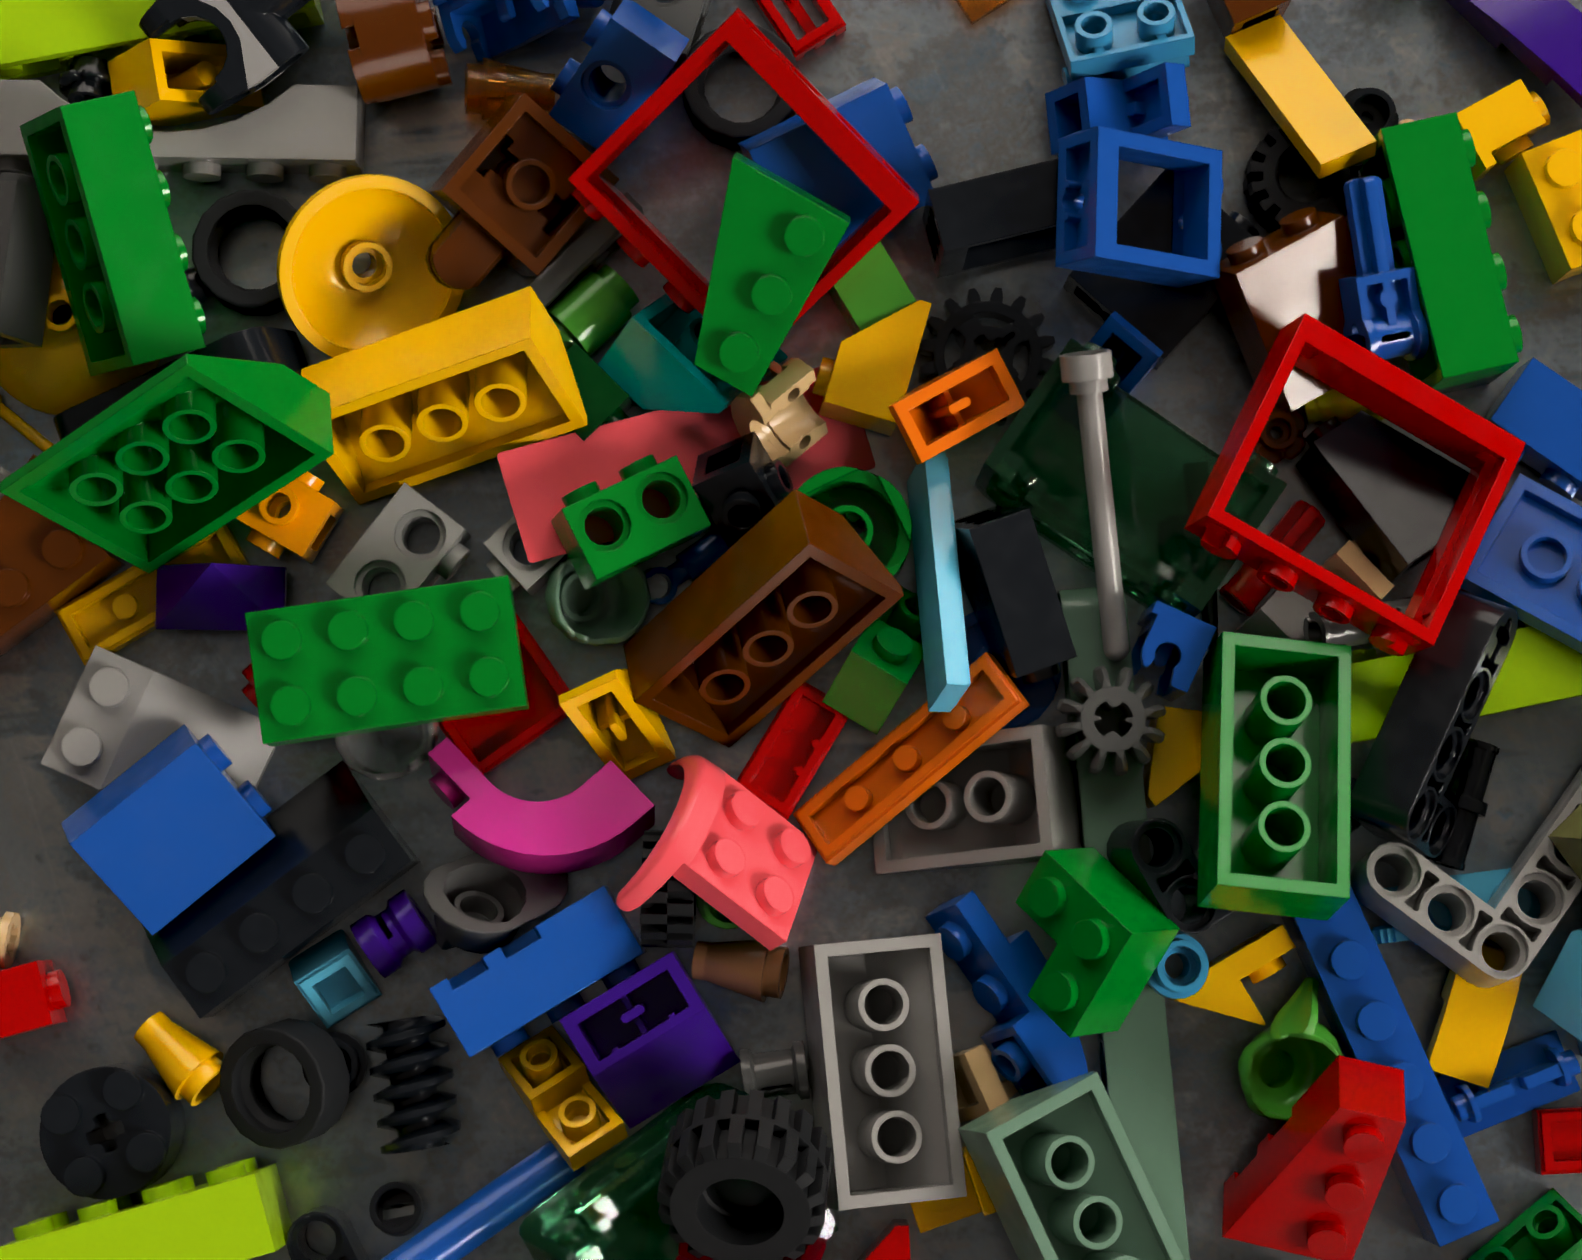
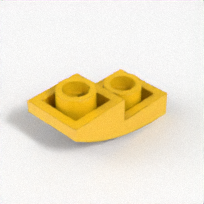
M1483 943L1482 955L1485 962L1491 968L1502 971L1505 964L1503 950ZM1450 969L1441 993L1444 1004L1426 1051V1056L1433 1071L1489 1088L1511 1021L1522 974L1500 985L1482 988L1467 982Z
M552 1025L498 1058L501 1069L521 1100L574 1172L628 1137L623 1120L592 1084L583 1062Z

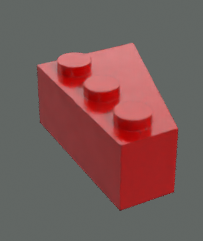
M1338 1055L1293 1105L1292 1116L1274 1136L1268 1133L1257 1146L1255 1158L1241 1173L1234 1171L1224 1182L1222 1237L1320 1260H1353L1406 1124L1404 1070Z

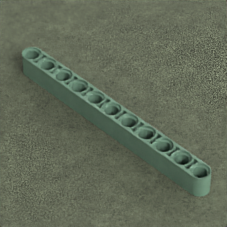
M1097 587L1057 591L1077 657L1062 662L1065 699L1082 703L1070 687V682L1076 677L1085 680L1095 692L1093 670L1098 666L1106 668L1111 686L1115 685L1117 675L1123 667L1130 668L1133 671L1125 593L1124 602L1129 653L1121 661H1112L1105 656L1103 651ZM1133 675L1128 690L1132 693L1135 691ZM1101 706L1096 709L1095 715L1102 718L1095 724L1098 732L1104 736L1114 731L1121 737L1126 728L1119 725V722L1126 719L1122 710L1116 707L1107 712ZM1067 715V722H1075V717ZM1077 734L1071 735L1072 746L1080 742ZM1087 749L1081 757L1074 760L1082 848L1094 847L1108 860L1107 842L1111 833L1119 825L1128 821L1147 819L1142 765L1137 763L1125 750L1128 763L1127 774L1123 776L1115 775L1112 770L1110 755H1106L1104 767L1099 774H1090L1088 772V764L1093 752ZM1144 833L1139 840L1138 851L1141 859L1148 865L1151 862L1149 837ZM1147 983L1118 1031L1097 1034L1101 1081L1185 1260H1190L1165 997L1156 993Z

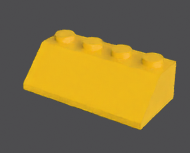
M531 286L301 369V376L330 394L334 454L327 458L326 461L359 505L397 492L404 482L412 487L496 458L500 452L544 441L587 426V414L560 330Z

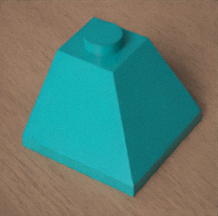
M664 294L635 314L598 363L642 409L719 414L742 393L739 389L694 365L703 316L696 309L687 314L667 294ZM779 348L772 361L782 365L788 356ZM767 369L762 380L771 374L769 369Z

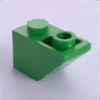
M903 586L901 587L904 596L863 631L822 701L876 735L923 659L917 593H913Z

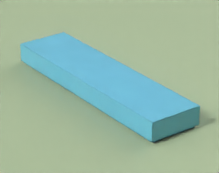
M941 452L921 464H916L907 480L928 712H951L971 684L949 463L946 453Z

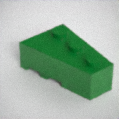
M738 152L734 154L694 365L752 397L849 226L851 217Z

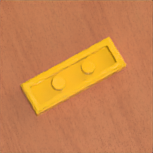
M1280 14L1225 36V54L1319 179L1375 156L1377 140Z
M228 523L164 564L226 563L251 565ZM132 566L64 604L55 611L85 666L95 645L115 653L156 630L157 569L149 574L136 566Z

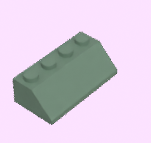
M1091 1071L1013 1098L958 1128L1019 1260H1185L1098 1072Z

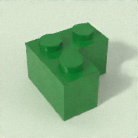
M1094 847L1045 850L1015 902L1057 943L1029 991L1028 996L1070 1038L1118 1031L1180 929Z

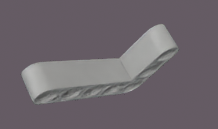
M1582 767L1488 903L1484 902L1411 847L1396 842H1389L1378 846L1354 865L1351 872V887L1356 898L1364 906L1460 977L1477 987L1491 988L1520 976L1531 964L1582 889V882L1573 869L1562 864L1556 858L1553 851V842L1548 837L1582 803ZM1377 861L1386 862L1397 871L1399 876L1397 891L1384 889L1377 882L1374 875V867ZM1520 888L1531 891L1538 898L1540 903L1538 918H1531L1520 909L1518 904ZM1431 900L1439 901L1449 909L1452 916V925L1449 931H1443L1431 922L1428 915V906ZM1485 939L1496 942L1502 948L1505 955V964L1502 971L1491 968L1485 962L1482 955V945Z

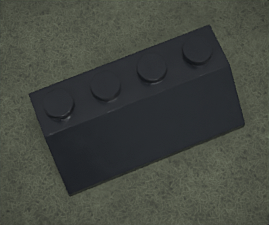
M345 760L339 762L266 817L267 822L276 835L273 839L153 936L143 926L161 966L200 1019L217 1015L420 863L419 859Z

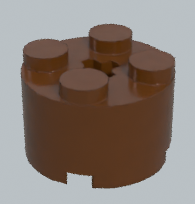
M335 0L341 29H345L350 48L347 51L365 104L382 103L453 85L444 48L433 49L435 46L443 45L444 38L435 7L431 8L429 0L422 2L421 0Z

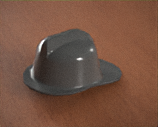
M476 852L431 870L423 883V897L430 910L434 913V922L437 927L436 941L442 950L457 947L464 951L478 954L490 953L499 947H504L510 943L521 926L547 915L561 905L568 892V873H526L493 863Z

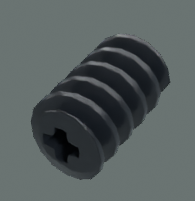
M431 1014L368 1024V1026L382 1028L383 1034L367 1042L366 1050L386 1054L387 1058L369 1069L370 1076L390 1080V1086L374 1094L373 1099L374 1102L394 1107V1112L377 1121V1128L395 1131L398 1135L396 1139L380 1147L381 1154L405 1153L447 1145L450 1143L445 1142L444 1138L461 1129L460 1120L441 1116L442 1111L457 1103V1095L437 1090V1086L453 1078V1069L433 1064V1060L450 1051V1045L447 1042L430 1039L429 1036L446 1025V1017Z

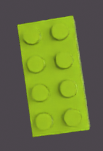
M254 1156L222 1165L215 1170L206 1172L207 1183L195 1186L193 1175H187L154 1185L152 1188L141 1191L143 1201L132 1204L129 1194L120 1198L104 1199L92 1203L90 1206L77 1209L79 1218L77 1221L70 1222L67 1211L29 1221L27 1224L12 1228L15 1240L0 1246V1260H249L276 1252L285 1246L292 1221L276 1163L258 1168Z

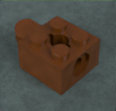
M525 92L506 98L428 190L434 198L454 215L428 247L425 259L428 270L436 282L447 288L468 290L477 287L501 258L523 276H538L588 218V215L583 211L584 207L571 194L576 187L568 178L591 153ZM608 168L602 172L614 186L620 180Z

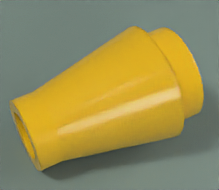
M162 1011L149 1017L139 1027L134 1035V1040L145 1050L176 1100L184 1098L191 1106H197L220 1087V1068L223 1063V1053L173 1022Z

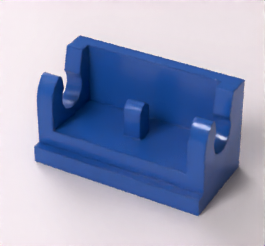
M432 0L433 5L438 6L444 33L453 52L457 54L467 49L466 38L462 31L463 27L470 36L471 48L476 60L481 63H490L580 18L576 0Z
M1156 600L1141 613L1137 622L1142 628L1131 650L1133 676L1142 668L1141 664L1145 668L1152 662L1158 668L1165 666L1164 672L1158 677L1155 695L1172 702L1188 693L1217 627Z

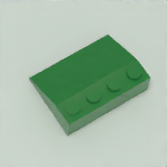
M185 354L0 481V493L150 574L332 456L334 451L330 394L284 364Z

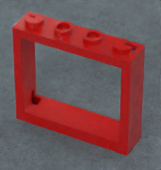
M737 8L574 171L568 180L576 187L571 194L584 207L583 211L597 222L605 217L622 234L617 240L622 250L642 268L651 263L668 280L663 285V289L671 300L687 314L696 309L703 316L709 281L602 172L731 45L883 202L835 249L794 321V325L920 203L919 194L758 27Z
M1304 313L1280 329L1184 529L1202 538L1200 541L1201 545L1210 553L1228 560L1238 559L1256 569V576L1267 586L1283 592L1294 591L1314 603L1312 606L1313 610L1323 618L1338 624L1350 623L1369 634V642L1377 649L1395 656H1407L1434 646L1526 442ZM1294 366L1471 469L1405 614L1224 511Z

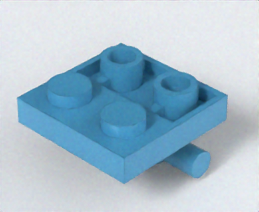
M1045 0L1067 66L1062 68L1064 85L1084 76L1124 80L1164 62L1184 64L1185 68L1190 66L1189 56L1195 54V35L1182 0Z

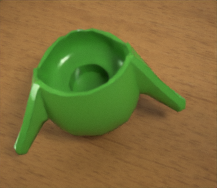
M1307 977L1303 980L1293 996L1278 1011L1271 1027L1257 1034L1243 1049L1238 1060L1239 1079L1247 1106L1258 1116L1288 1121L1292 1116L1293 1105L1338 1055L1344 1056L1335 1033L1318 1022V981L1314 977Z

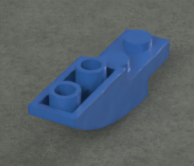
M973 890L941 903L925 916L935 934L941 933L942 951L948 957L955 960L969 980L977 1002L982 1008L991 1013L998 1022L983 1034L981 1039L991 1051L992 1061L998 1072L1013 1083L1021 1096L1088 1073L1086 1058L1079 1036L1070 1038L1028 996L1029 991L1047 962L1028 930L1005 937Z

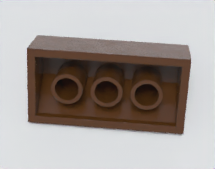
M794 489L623 645L634 702L730 748L904 596L902 587L843 515Z

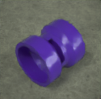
M405 889L388 899L386 909L378 915H365L350 925V929L359 946L375 969L384 978L402 968L404 958L414 951L424 953L437 944L435 930L421 908Z

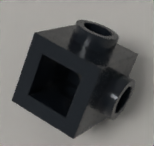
M755 431L698 455L692 487L711 523L709 528L714 529L717 527L728 547L733 546L793 491V484L787 469L780 460L772 461Z

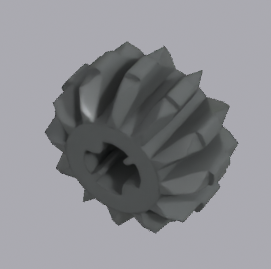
M1098 666L1093 670L1095 692L1085 680L1076 677L1070 682V687L1082 703L1080 704L1070 699H1060L1057 702L1056 709L1062 714L1074 716L1075 722L1057 726L1055 734L1058 738H1065L1074 734L1078 735L1080 742L1069 748L1066 753L1070 761L1081 757L1087 749L1093 752L1088 764V772L1090 774H1099L1104 767L1106 755H1110L1112 770L1115 775L1123 776L1128 772L1125 750L1137 763L1145 765L1151 760V756L1148 750L1139 742V739L1158 744L1164 740L1165 733L1160 729L1146 726V720L1164 716L1166 714L1165 706L1156 704L1144 708L1141 700L1149 696L1155 689V686L1150 681H1147L1140 685L1134 693L1129 691L1128 687L1133 675V671L1130 668L1123 667L1117 675L1115 685L1111 686L1106 668ZM1099 706L1107 712L1116 707L1122 710L1126 719L1119 722V725L1126 728L1121 737L1114 731L1104 736L1098 732L1095 724L1102 718L1096 716L1095 711Z

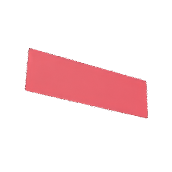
M819 367L813 368L815 378L817 377ZM770 380L760 382L759 385H766ZM813 382L809 389L803 393V396L812 409L819 414L824 396L812 393L815 384ZM731 405L719 414L656 410L601 425L585 441L574 432L498 453L497 460L528 561L535 563L567 554L551 523V520L558 512L565 508L562 497L594 481L597 482L600 490L608 488L622 481L619 474L621 469L639 459L654 455L659 464L673 456H677L692 485L698 455L741 437L732 418ZM819 415L826 421L828 433L790 465L785 467L791 478L793 490H798L812 476L827 469L842 466L858 468L864 471L873 469L875 461L865 428ZM656 490L643 491L642 503L646 511L654 517L667 518L670 513L667 498ZM597 516L585 519V532L591 541L599 545L613 541V529L605 519Z

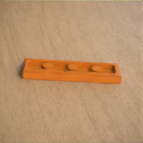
M985 652L969 666L971 684L951 712H928V702H925L793 813V816L826 864L838 865L1030 705L995 656Z

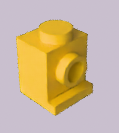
M1522 79L1457 112L1461 130H1469L1475 145L1476 164L1474 167H1470L1474 182L1482 179L1497 164L1495 157L1501 166L1516 159L1522 152L1532 149L1534 145L1530 138L1538 130L1550 124V115L1544 101L1536 92H1528Z

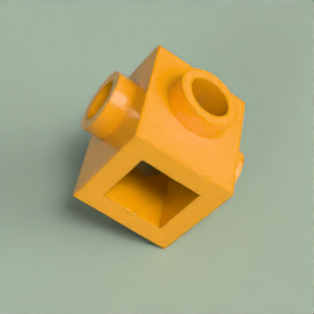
M307 471L236 517V519L251 529L245 540L279 559L284 549L312 564L344 509L335 501L319 492L325 482ZM291 504L290 511L284 517L279 518L281 510L286 505Z

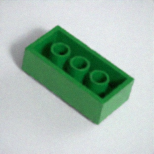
M135 91L62 105L20 125L19 127L90 376L205 348L203 334L206 331L205 314L198 299L191 296L185 271L188 269L187 250L182 238L177 233H174L167 210L171 202L169 185L164 174L160 170H156L149 145L153 139L152 124L145 108L138 106Z
M1457 112L1381 128L1374 137L1377 140L1375 156L1362 161L1363 166L1360 169V174L1364 177L1377 176L1382 180L1395 268L1414 267L1420 309L1426 319L1429 331V345L1424 358L1415 361L1407 360L1410 375L1442 394L1490 384L1519 362L1517 353L1523 349V338L1516 316L1513 314L1507 315L1502 291L1507 288V274L1501 255L1498 252L1492 253L1486 231V229L1491 227V209L1484 191H1476L1470 167H1474L1476 164V151L1471 133L1468 129L1461 130Z
M508 575L245 613L262 742L264 745L273 747L529 709L512 584Z
M1223 631L1203 659L1197 907L1327 921L1350 899L1351 646Z

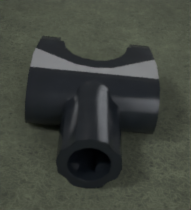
M156 0L141 18L139 27L148 38H157L175 25L180 28L196 21L212 23L220 30L226 42V60L223 69L214 78L216 83L198 99V102L205 111L212 115L234 105L268 85L309 50V46L288 18L311 0Z

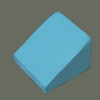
M342 929L332 933L289 961L294 984L327 1029L382 995L377 983Z

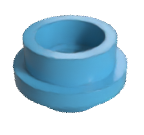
M1176 934L1147 983L1156 993L1166 998L1183 999L1194 995L1204 985L1208 976L1209 962L1204 948L1194 938L1185 934ZM1171 954L1178 955L1183 962V971L1175 979L1171 978L1165 970L1166 959Z

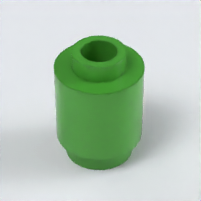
M605 264L596 273L589 270L551 305L547 312L560 330L566 351L576 342L591 356L632 318L630 310L639 302V299L628 283L615 270Z

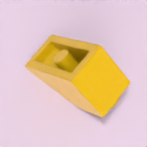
M148 38L107 62L112 95L134 90L138 106L145 108L151 124L155 126H175L248 113L264 106L261 89L212 115H209L198 102V99L216 83L214 78L223 69L227 56L226 44Z
M918 300L842 340L835 359L823 356L812 391L814 394L824 396L818 415L891 436L897 424L888 406L907 392L932 303Z

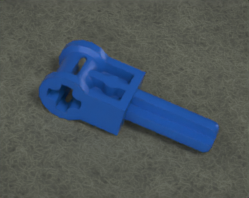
M1377 176L1351 179L1345 182L1343 190L1357 276L1338 279L1345 320L1343 335L1384 360L1403 357L1408 361L1422 359L1428 351L1429 331L1426 319L1420 309L1414 267L1395 268L1382 180ZM1390 335V337L1382 339L1383 336Z

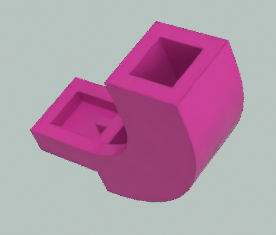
M447 737L427 753L431 774L433 775L428 782L432 789L451 809L456 808L459 804L462 805L451 815L455 836L480 856L509 869L536 874H562L590 868L623 852L644 835V830H649L655 825V805L611 760L570 794L554 800L534 802L517 799L500 791Z

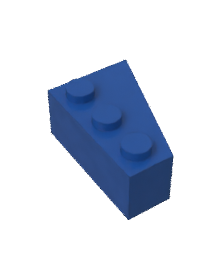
M602 886L539 923L532 930L504 947H499L481 958V961L449 980L446 978L429 988L469 1058L490 1047L498 1058L530 1038L524 1026L547 1014L553 1024L585 1005L586 1003L581 997L580 992L596 982L602 980L607 990L639 972L641 969L635 959L647 951L644 947H641V941L623 911L616 906V900L608 886Z

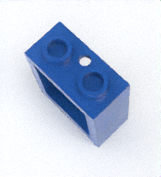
M1096 126L1059 138L1055 267L1176 288L1220 278V260L1222 256L1221 200L1224 189L1222 179L1223 151L1103 126ZM1119 160L1174 171L1172 253L1117 244Z

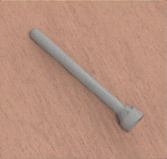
M1110 349L1078 351L1059 355L1062 383L1069 384L1070 395H1076L1103 651L1108 659L1121 661L1129 653V641L1102 393L1109 390L1108 378L1114 377L1112 352Z

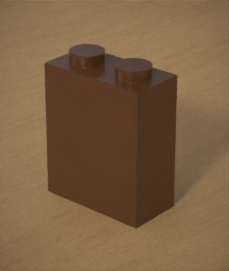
M1315 207L1302 208L1283 217L1279 221L1281 227L1279 230L1264 238L1261 236L1246 238L1233 244L1225 251L1227 258L1220 261V278L1212 281L1254 383L1280 329L1304 313L1343 335L1345 320L1338 279L1357 276L1350 230L1344 215L1316 211ZM1385 335L1382 339L1388 338L1390 335ZM1294 366L1274 407L1292 412L1333 388Z

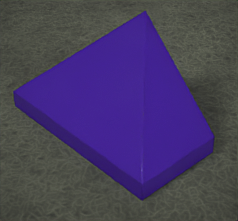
M226 563L162 565L157 569L156 629L247 631L245 613L286 607L287 568Z

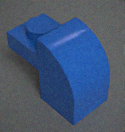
M1164 62L1124 80L1084 76L1045 93L1051 155H1058L1059 138L1096 126L1167 140L1169 135L1191 127L1184 64Z

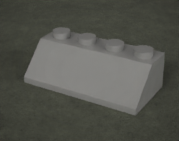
M941 933L798 947L815 1127H822L827 1135L826 1147L831 1148L832 1153L826 1208L841 1211L967 1197L962 1140L958 1131L960 1120Z

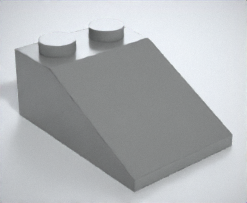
M95 645L40 764L101 791L185 724L198 740L208 733L219 744L233 762L225 771L238 786L249 780L258 788L276 746L271 747L263 744L259 717Z
M1043 724L999 730L873 835L876 875L1039 862L1045 850L1082 848L1074 761H1070L1066 756L1067 751L1072 747L1071 736L1058 738L1055 734V726ZM866 747L865 753L872 747Z

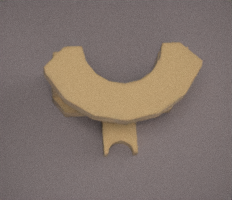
M790 358L782 366L776 361H772L768 369L774 378L766 385H758L752 397L742 392L731 402L732 418L740 436L742 437L755 431L772 461L780 460L785 467L790 465L828 433L826 421L812 409L803 396V393L809 389V386L816 381L814 369L799 358Z

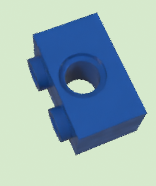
M623 0L613 15L602 8L581 40L592 47L581 64L570 57L550 88L560 97L549 115L560 125L597 149L662 84L690 39L633 0ZM609 65L615 67L623 74L626 82L618 83L610 80L603 73L601 66Z

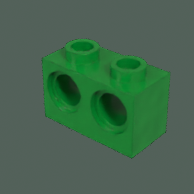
M654 455L646 456L621 469L619 474L622 481L608 488L600 490L597 482L594 481L561 498L565 508L558 512L551 520V523L585 590L699 536L711 526L677 456H673L659 464ZM656 490L667 498L670 506V513L667 518H657L646 511L642 503L643 491ZM587 517H601L611 525L614 534L611 545H599L589 539L585 532V519Z

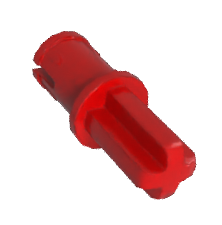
M1298 500L1293 503L1267 535L1301 554L1324 527L1325 519L1313 505L1303 500ZM1243 563L1229 582L1221 587L1219 593L1235 610L1243 615L1250 616L1272 588L1258 579L1256 569Z

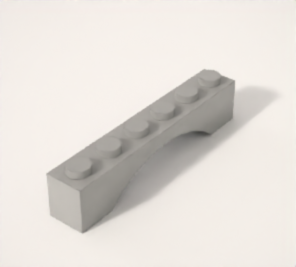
M0 79V173L11 172L32 177L31 165L19 126L59 106L70 104L40 80ZM294 84L270 103L236 120L198 130L153 131V139L149 145L156 170L161 172H183L182 177L191 181L214 182L221 179V173H246L245 178L253 182L278 183L284 180V174H309V180L312 182L331 184L346 178L347 175L364 174L366 104L363 101L358 85Z

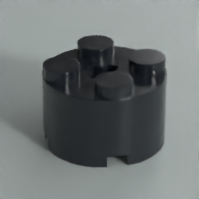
M115 1063L82 1071L61 1084L42 1107L39 1136L41 1151L48 1168L68 1191L81 1197L115 1199L152 1185L168 1172L178 1155L181 1143H183L186 1119L181 1101L174 1098L159 1075L136 1065ZM121 1120L125 1132L119 1134L116 1137V1141L115 1139L106 1140L103 1128L109 1124V1121L116 1122Z

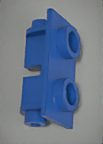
M1556 1030L1501 1051L1489 1088L1444 1074L1436 1077L1463 1138L1581 1090L1575 1075L1581 1073L1578 1060L1571 1049L1564 1051Z

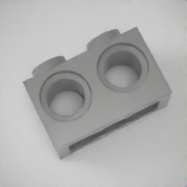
M404 482L325 584L343 598L368 595V588L373 578L387 572L398 576L400 590L433 586L440 576L448 581L461 568L470 554V550L464 545L471 536L465 528ZM421 523H432L438 526L440 539L434 550L422 555L410 552L407 539L410 531L415 526Z

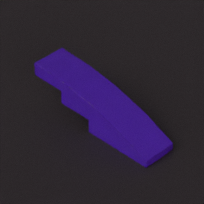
M1446 0L1495 49L1503 43L1546 86L1553 80L1582 108V13L1567 0Z

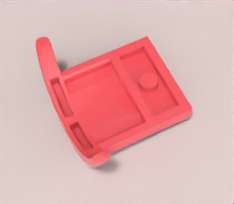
M689 755L672 762L668 766L667 772L676 779L684 780L679 801L657 844L639 870L618 893L616 906L622 911H633L646 902L673 876L771 951L787 942L817 849L808 836L706 758L700 755Z

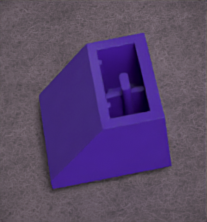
M675 951L668 953L559 1020L591 1075L629 1129L740 1062L739 1057Z

